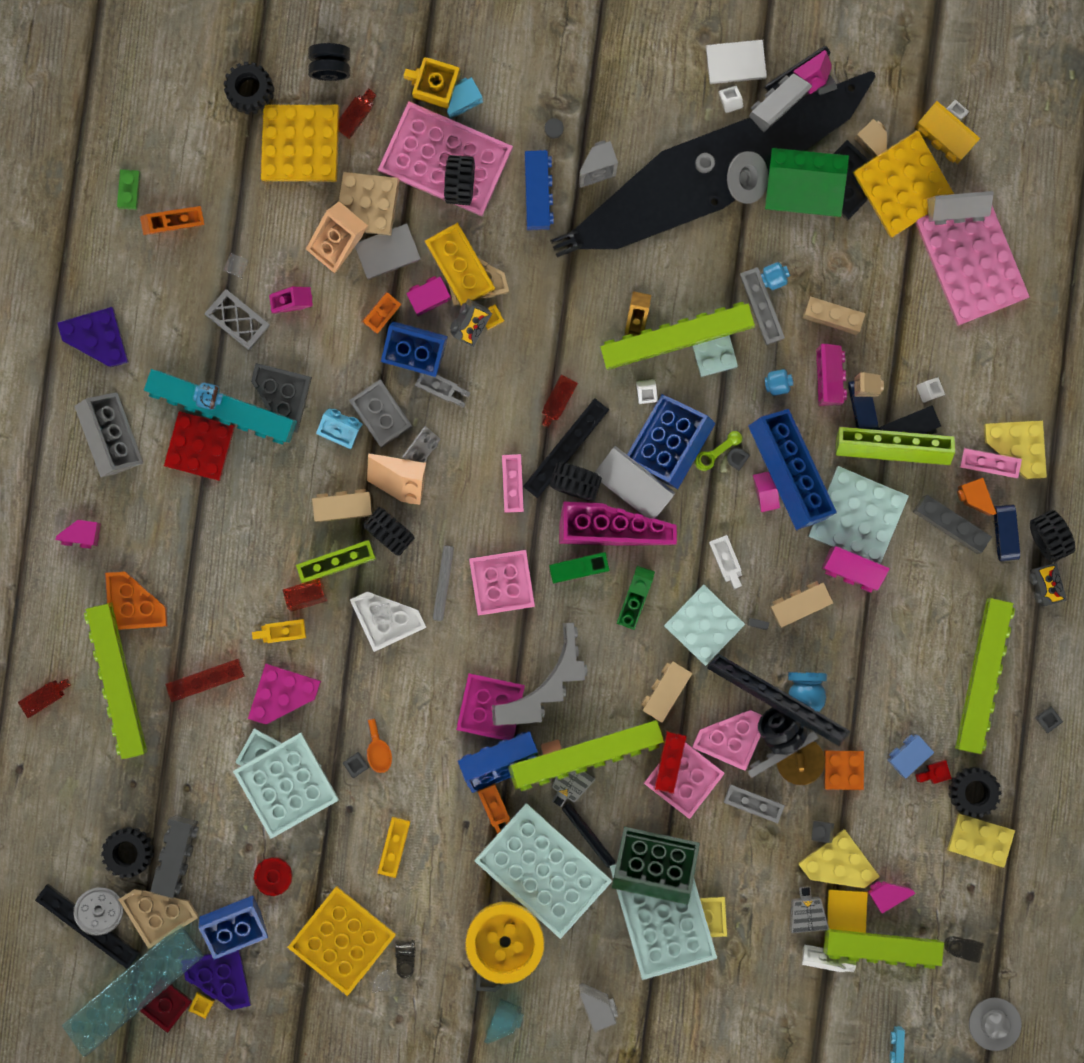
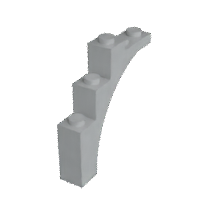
M563 623L564 644L562 652L548 678L532 693L521 699L506 704L492 705L493 725L542 722L544 707L541 706V703L564 701L563 697H566V687L562 682L585 680V676L588 673L587 665H584V661H576V657L579 656L578 646H575V638H577L578 632L577 627H574V623Z

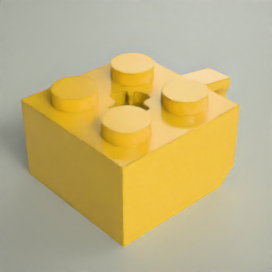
M423 58L420 69L416 68V71L405 69L403 76L404 79L412 81L411 85L414 86L412 95L414 99L448 109L461 72L460 67L431 58ZM436 80L440 82V84L433 85V82L436 83Z

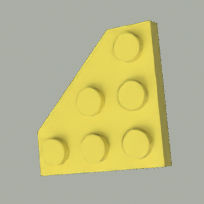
M1043 421L984 424L986 445L999 455L1022 459L1020 475L1025 479L1047 478Z
M845 829L833 837L832 843L823 844L798 863L807 877L813 881L866 888L880 877Z

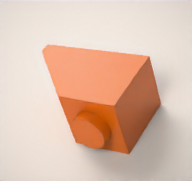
M984 478L958 486L957 495L964 505L988 516L997 514Z

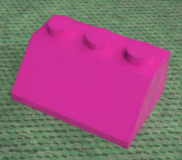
M821 344L816 349L818 406L842 405L844 400H847V390L843 389V381H846V370H843L842 362H845V351H842V346Z
M837 546L829 549L822 567L826 571V575L833 578L840 576L844 578L843 582L854 585V583L862 585L861 589L872 593V590L877 591L890 569Z

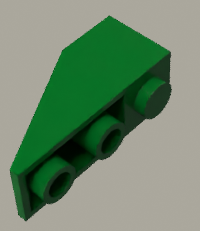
M606 552L549 565L553 584L610 571Z
M636 566L616 624L635 630L655 571Z

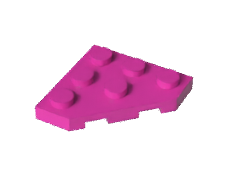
M265 664L248 719L266 725L316 699L321 681Z

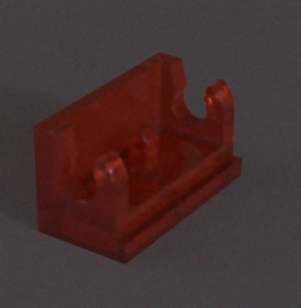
M320 579L283 589L287 608L292 612L328 601Z

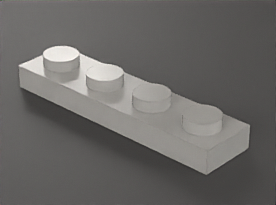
M758 267L740 273L741 281L766 346L783 340L785 337Z
M808 730L806 741L799 749L818 739V735ZM771 752L766 755L768 759L761 763L758 760L751 764V769L748 773L753 778L793 753L778 755Z

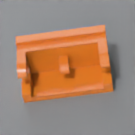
M386 292L361 322L378 334L402 304Z

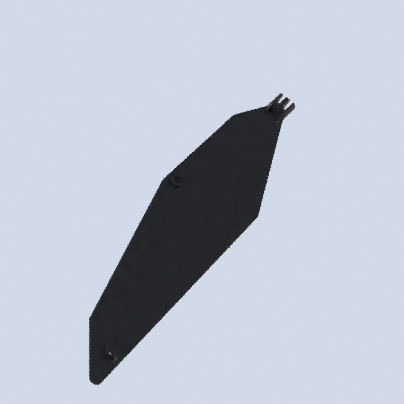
M869 71L836 84V90L821 95L818 92H814L802 97L765 132L749 117L661 151L572 232L550 240L551 244L569 238V240L553 246L554 251L572 245L571 248L556 253V257L578 249L617 250L724 209L736 200L729 191L727 173L732 160L738 154L751 151L760 155L766 163L769 177L772 148L806 151L850 120L874 81L875 73ZM848 86L853 87L852 92L848 90ZM702 153L711 154L715 160L713 169L708 173L699 172L695 166L697 157ZM715 199L717 205H712L711 200Z

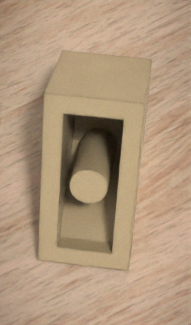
M873 119L855 137V140L872 158L887 150V132L884 125L879 121L876 122Z
M860 372L854 377V397H878L884 390V381L881 380V375Z

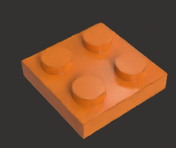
M824 750V789L864 790V751Z

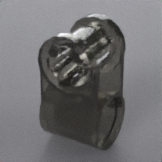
M955 936L945 939L944 948L951 955L980 963L984 943ZM958 944V947H957V948H956V947L953 948V949L951 948L952 945Z
M395 940L396 970L399 977L404 979L411 977L415 971V940L411 942ZM401 965H410L411 972L407 974L403 973L401 971Z

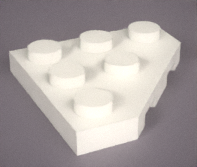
M365 592L350 599L374 652L427 628L417 609L370 592Z

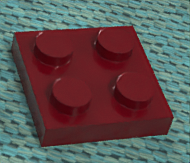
M162 977L137 1010L168 1033L193 1000Z

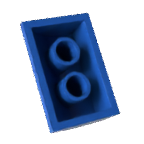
M393 321L388 328L381 362L436 377L448 336Z
M254 895L199 917L198 928L213 959L268 938L263 916Z

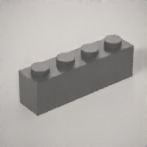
M929 495L923 496L913 513L976 554L982 553L992 536Z

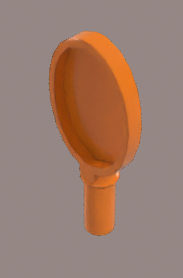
M370 719L368 724L372 742L367 748V760L375 772L384 773L389 770L392 764V753L389 746L379 738L376 720Z

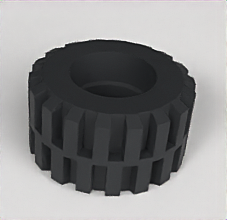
M244 62V65L241 66L238 63L236 64L237 68L234 69L232 67L230 69L231 73H227L225 76L227 81H224V92L231 105L237 108L239 112L242 113L244 111L249 115L250 112L258 114L257 110L261 109L263 111L265 105L271 104L269 100H273V82L261 65L258 67L254 62L251 65L249 62ZM247 80H255L259 82L257 93L250 97L241 96L239 94L241 84Z
M449 155L446 163L444 184L446 204L470 205L472 202L475 161L473 157Z
M560 462L556 463L549 485L554 490L587 501H594L602 477L590 470Z
M378 507L363 524L370 534L398 556L415 539L408 529L381 507Z
M1050 510L1030 520L1032 537L1047 560L1054 563L1075 552L1073 535L1065 520L1055 510Z
M975 767L964 768L962 772L958 771L956 773L957 776L951 779L952 785H949L951 790L949 797L952 799V805L958 811L971 817H984L983 815L991 814L990 811L997 808L995 805L1001 801L999 795H1002V791L999 790L1001 786L996 781L997 778L991 775L990 772ZM979 781L984 786V796L979 802L973 804L967 801L965 790L969 783Z
M127 827L115 831L111 836L107 837L106 843L102 846L104 850L101 852V856H104V860H102L103 865L106 864L108 866L106 868L107 871L111 870L113 872L112 875H119V878H131L145 871L152 862L151 858L154 857V853H152L154 846L150 844L151 838L145 836L147 833L144 831L140 832L138 828L132 829V827ZM122 842H130L136 847L138 855L134 863L128 864L120 859L118 848Z

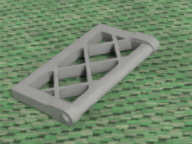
M227 289L223 291L205 312L208 318L236 339L247 350L252 349L254 344L270 326L268 322ZM228 297L235 305L224 306L223 301ZM235 308L236 319L225 320L224 309ZM237 308L243 309L249 314V317L238 318ZM222 309L223 320H219L213 313L216 310ZM254 319L262 325L258 330H253L252 320ZM250 320L251 330L239 331V321ZM236 321L237 332L226 326L225 322ZM251 333V339L246 342L240 337V334Z

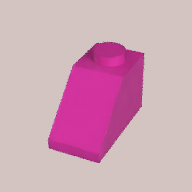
M824 50L793 72L812 85L808 91L809 94H812L826 84L832 65L827 52Z
M292 286L269 295L271 313L274 314L302 310L313 306L311 287Z
M885 881L873 883L870 886L871 889L867 891L882 914L915 894L911 888Z

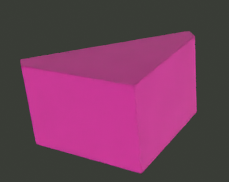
M769 471L752 475L761 512L779 509L778 490Z

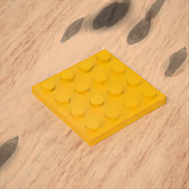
M265 105L263 109L261 180L337 182L339 105Z
M919 131L913 132L853 171L854 176L890 237H894L917 222L918 219L928 215V198L954 194Z
M336 886L287 948L348 996L397 934Z

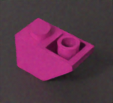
M77 520L59 533L55 540L61 541V545L72 546L73 543H79L81 548L91 549L92 545L98 546L101 523Z

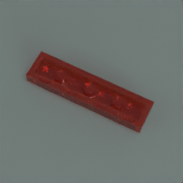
M238 658L165 685L171 702H175L243 678L245 674Z

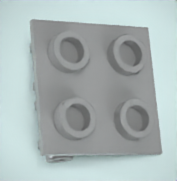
M424 426L402 457L405 460L425 463L429 454L438 446L440 438Z

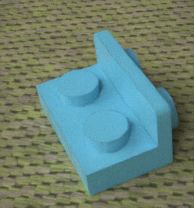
M328 409L322 416L316 434L352 449L363 423L354 417H347L341 414L339 410Z

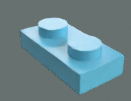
M894 1026V1032L890 1033V1042L893 1044V1052L890 1051L889 1056L890 1063H904L905 1030L902 1027Z

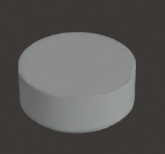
M709 153L700 154L695 161V166L701 173L710 172L715 165V160Z

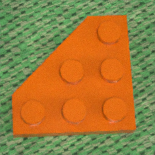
M127 572L105 573L107 603L112 602L118 630L168 626L167 607Z

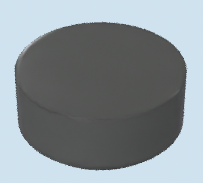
M556 118L549 119L545 124L546 135L552 139L559 138L562 135L563 123Z

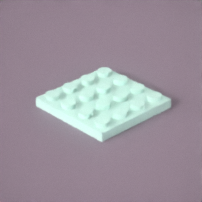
M837 466L827 489L837 513L822 522L813 524L808 537L831 547L837 546L881 564L909 496Z
M302 732L233 771L271 839L339 801Z

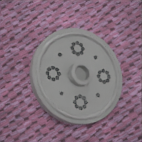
M93 888L86 891L79 897L74 907L76 924L82 931L91 935H103L112 931L118 926L123 916V907L118 900L120 897L114 891L107 888Z

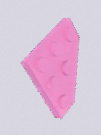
M748 710L699 730L692 748L746 771L761 736L758 731V722L762 715Z

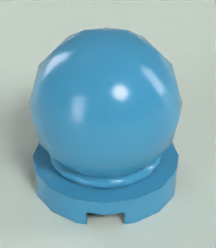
M788 672V680H793L792 682L794 683L790 687L788 695L819 712L825 706L827 698L826 691L821 685L822 681H827V673Z

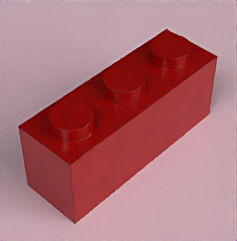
M666 731L654 784L655 790L674 794L687 736Z

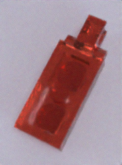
M368 88L363 96L355 97L339 118L338 131L346 138L350 139L372 110L374 106L372 102L376 97L372 90Z
M562 374L560 375L543 407L542 413L546 416L542 421V425L549 428L553 419L557 421L561 417L578 385L577 382Z
M64 679L59 683L54 680L20 700L18 704L26 717L31 718L60 700L65 695L63 690L70 687L71 684L68 679Z

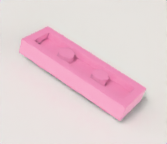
M964 448L960 467L1018 478L1022 459Z
M521 454L502 455L504 513L524 512Z

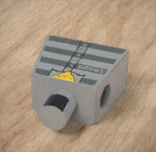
M576 771L568 773L569 777L560 780L555 777L552 788L558 792L552 802L560 807L563 806L567 798L576 802L595 781V777L587 772L576 774Z
M810 886L799 887L800 898L791 900L789 926L791 933L829 930L821 899L819 897H812Z

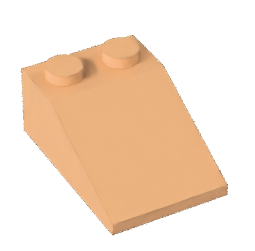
M337 202L325 212L306 250L335 273L360 241L368 225L342 203Z
M369 454L367 481L401 502L420 505L424 490L426 463Z

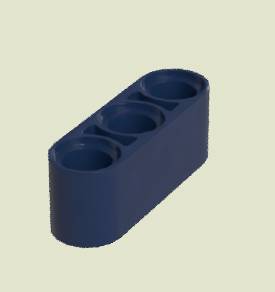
M849 381L848 388L856 428L879 430L873 397H854V381Z
M1014 504L994 506L997 513L994 514L998 560H1019L1020 544L1016 507Z

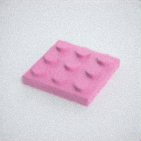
M526 550L469 559L478 616L535 607Z
M685 742L674 794L654 789L659 763L644 781V784L690 819L725 773Z

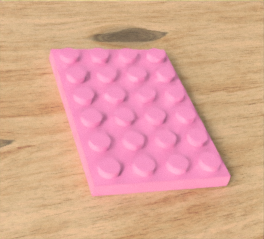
M408 101L378 168V172L390 177L399 178L403 183L445 200V171L449 155L473 157L475 161L472 202L470 205H454L483 217L513 146Z
M993 206L990 216L984 217L985 221L973 222V218L965 219L966 222L954 223V220H946V224L935 225V221L929 222V215L915 222L957 326L1030 297Z

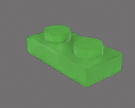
M120 169L118 208L137 210L140 171Z

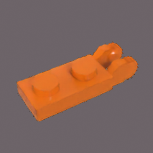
M494 783L477 792L492 827H495L498 834L501 831L499 824L503 822L507 824L510 821V816Z

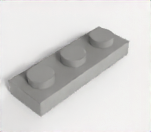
M731 784L723 801L728 805L775 823L779 822L785 806Z

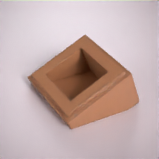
M559 740L541 744L543 755L562 749Z

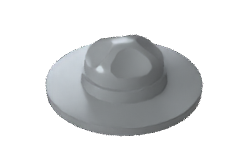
M746 151L738 154L729 166L727 184L731 195L737 201L745 204L754 203L762 197L766 190L768 169L763 158L755 152Z
M985 999L978 1003L970 1014V1033L973 1039L985 1049L992 1051L1004 1050L1016 1042L1021 1032V1018L1017 1009L1004 999Z

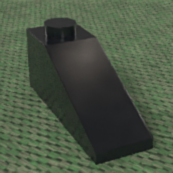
M933 405L885 424L879 427V430L932 435L937 433V428L941 427Z

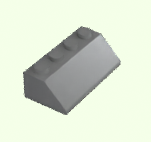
M117 392L86 398L74 406L100 477L114 475L143 464Z

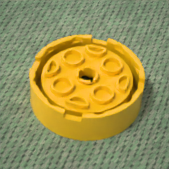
M498 902L483 908L473 918L466 936L468 959L476 972L489 981L500 984L518 982L529 976L536 969L543 955L544 936L538 919L527 908L513 902ZM507 936L510 938L511 943L508 947H503L500 944L499 940L501 937Z

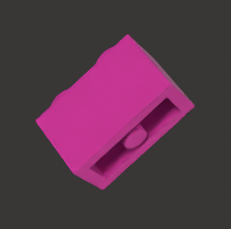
M436 276L426 280V284L422 286L415 285L406 293L417 317L451 300V296L441 276L438 278Z

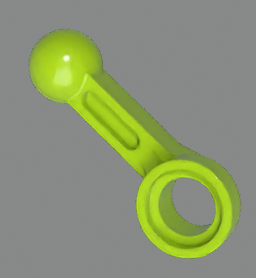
M732 431L728 434L727 440L714 450L699 453L694 461L695 466L701 471L711 469L714 461L720 454L731 446L741 444L742 434L738 431ZM702 456L709 458L710 463L708 466L701 462Z

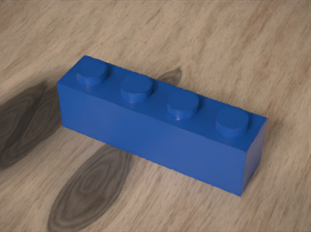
M548 150L525 151L527 230H550V224H554L553 212L549 213V205H553V194H549V186H552V175H548V168H552V156H548Z

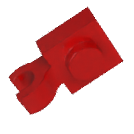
M946 760L926 765L928 771L915 774L917 782L920 783L931 780L932 784L952 779Z

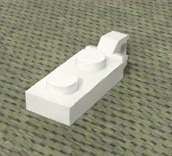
M725 535L709 542L725 581H730L733 589L741 587L742 585L738 577L742 576V570L728 536Z
M804 944L802 965L837 972L855 971L857 961L847 960L848 957L840 956V959L828 958L829 955L823 952V948Z

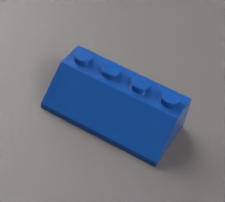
M522 732L517 734L515 738L498 742V745L493 747H484L476 754H467L461 760H458L466 784L471 792L474 793L494 783L496 784L511 778L508 768L510 765L538 757L540 754L531 733Z

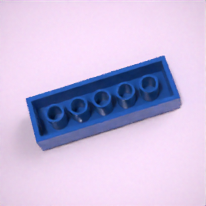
M786 409L762 416L750 424L748 427L795 529L799 530L822 522L836 514L837 511L790 410Z

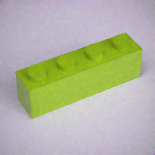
M367 540L297 564L296 568L301 583L305 584L376 560L377 557L371 541Z

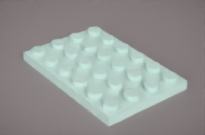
M527 803L523 805L474 860L560 939L612 882L603 871Z
M616 864L610 866L613 878ZM695 880L693 881L688 905L616 889L642 980L717 959Z

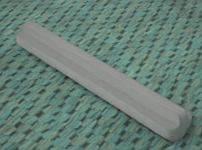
M452 546L443 547L433 620L443 621L454 551Z

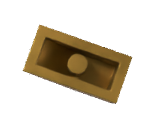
M633 291L624 335L633 334V336L641 335L640 332L645 330L652 295Z

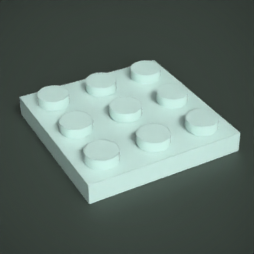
M703 584L671 617L664 627L706 666L738 633L745 623Z

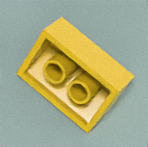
M938 101L933 104L915 126L923 138H928L935 149L943 151L946 154V158L956 164L980 140L973 131Z

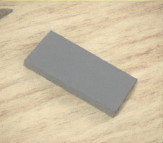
M616 446L613 447L594 472L602 477L601 483L647 518L656 519L675 495L673 490Z

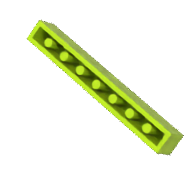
M739 302L733 305L734 308L727 310L725 307L714 310L715 313L710 315L701 313L696 315V319L692 320L684 318L678 320V324L670 326V323L663 324L655 331L646 329L640 332L641 335L633 336V334L623 336V340L615 342V339L605 341L604 345L600 346L606 369H614L753 329L755 324L749 303Z
M993 598L986 599L955 749L981 755L982 751L986 749L987 740H985V736L991 727L989 717L995 708L993 698L999 689L997 679L1003 670L1001 660L1007 651L1005 641L1006 638H1009L1011 632L1009 622L1014 617V603Z
M112 602L89 607L86 609V613H84L86 624L90 626L89 639L91 643H94L95 647L93 656L95 661H98L100 668L98 669V676L100 680H103L104 684L102 693L109 705L107 707V714L109 718H112L113 725H111V731L113 736H116L118 743L116 744V752L121 756V760L144 755L148 751Z
M655 720L512 764L508 768L515 790L520 788L521 791L531 789L532 784L538 782L541 786L550 783V779L554 777L560 780L569 777L568 773L576 771V774L588 771L587 767L593 765L594 768L605 766V762L612 760L614 763L623 760V756L628 754L631 757L642 754L641 750L647 748L649 751L659 749V745L664 740L658 721Z

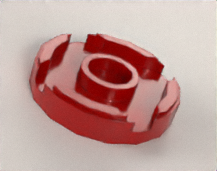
M270 857L257 865L253 879L261 893L267 896H277L289 888L292 883L293 873L285 860L278 857Z

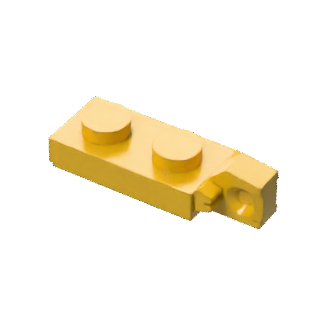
M304 619L265 624L261 626L262 631L252 632L253 640L263 638V643L307 638Z

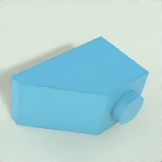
M472 77L460 80L455 86L447 111L449 119L483 102V97Z

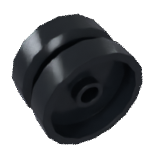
M320 43L308 48V58L312 61L308 65L309 77L322 81H340L350 77V65L347 63L350 60L349 47L335 43Z
M773 707L768 709L758 722L760 735L772 752L778 755L793 753L804 744L808 735L807 727Z

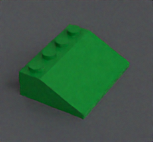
M772 148L765 210L841 217L849 155Z

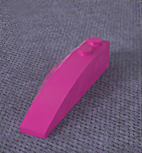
M563 502L559 524V544L610 546L676 545L677 525L654 518H647L637 513L633 514L620 508L616 509L603 503Z

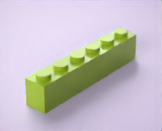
M839 427L836 437V456L951 465L955 454V437Z
M829 929L825 930L823 952L829 955L828 958L840 959V956L848 957L847 960L859 961V958L867 959V962L878 963L879 960H882L890 965H897L898 962H903L905 966L916 967L917 964H923L925 968L935 969L936 966H942L944 942L936 939Z

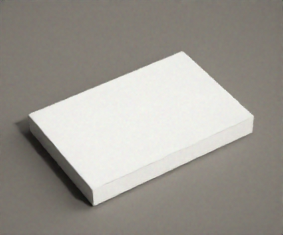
M763 40L706 45L710 84L766 79Z

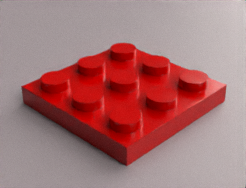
M179 411L164 466L220 481L235 426Z

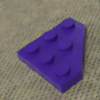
M113 307L57 322L62 341L110 368L129 362Z
M240 949L217 959H213L212 954L182 960L185 980L202 989L204 993L225 1004L230 1010L252 1005Z

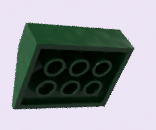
M624 826L612 888L688 905L700 843Z

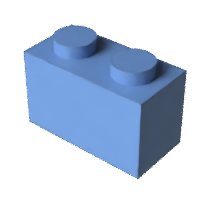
M916 734L908 736L903 741L904 745L900 749L895 748L889 754L890 758L887 760L905 779L934 754L933 750Z

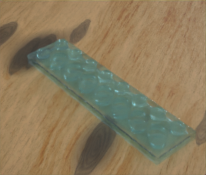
M182 925L177 926L67 1020L62 1027L82 1056L86 1057L204 955Z

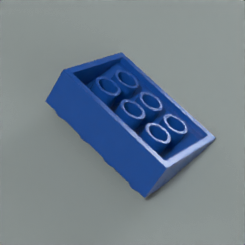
M662 394L627 455L657 479L678 490L716 423L709 416Z

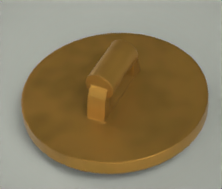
M813 741L779 761L777 768L786 781L795 785H807L816 781L821 776L825 767V756L821 747Z

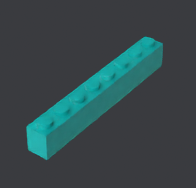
M150 370L144 391L149 392L150 397L160 400V397L167 399L166 403L177 406L178 403L185 405V410L194 413L195 410L201 411L202 416L210 419L215 416L220 418L219 422L226 425L231 423L237 424V429L248 432V429L255 431L254 435L266 438V435L273 438L272 441L278 444L290 443L297 424L296 420L223 394L221 405L217 404L213 410L198 407L196 401H193L196 386L200 385L159 370Z

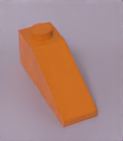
M201 206L140 216L143 235L204 225Z

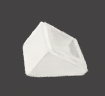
M737 86L718 91L726 113L743 108V99Z
M954 100L947 108L960 121L969 113L957 100Z
M939 377L917 385L923 403L945 395Z
M655 379L636 381L639 404L658 402Z

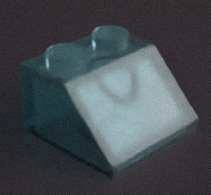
M500 999L485 1034L484 1042L489 1044L514 1033L516 1028L519 1029L524 1015L521 1013L522 1007Z

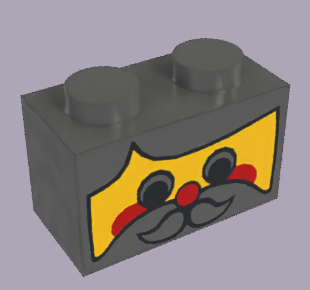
M468 299L466 303L462 304L458 318L452 322L450 332L454 338L474 347L492 313L487 307Z
M1057 563L1030 569L1029 579L1031 584L1035 586L1036 592L1034 597L1037 604H1040V607L1067 600Z

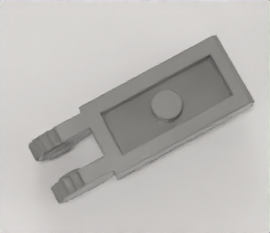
M420 373L415 384L416 387L463 408L465 403L452 397L454 392L457 391L465 397H469L471 394L439 375L434 377Z

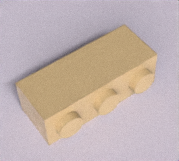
M810 296L802 318L857 335L861 330L865 313Z
M366 489L355 490V494H347V491L336 492V496L328 497V493L317 494V498H312L315 522L369 517L373 514L371 493L366 492Z
M818 581L807 585L808 589L801 592L798 589L790 593V598L784 600L781 597L772 602L773 606L769 608L778 627L782 628L833 604L824 582L818 583Z
M673 661L670 664H665L661 671L663 676L660 680L656 679L651 687L654 691L650 697L646 695L641 703L643 706L642 711L662 723L693 674Z

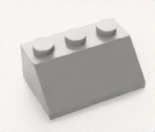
M794 73L790 77L786 75L778 82L780 86L776 90L772 88L764 95L766 99L762 103L757 101L750 108L752 110L749 114L750 118L765 132L806 95L812 85Z
M611 141L597 142L591 148L580 170V188L616 176L618 161Z
M993 191L940 195L928 198L929 222L935 221V225L946 224V220H954V223L966 222L965 219L973 218V222L985 221L984 217H988L991 214Z
M584 983L579 984L580 996L594 1032L616 1024L618 1011L614 999H609L608 994Z

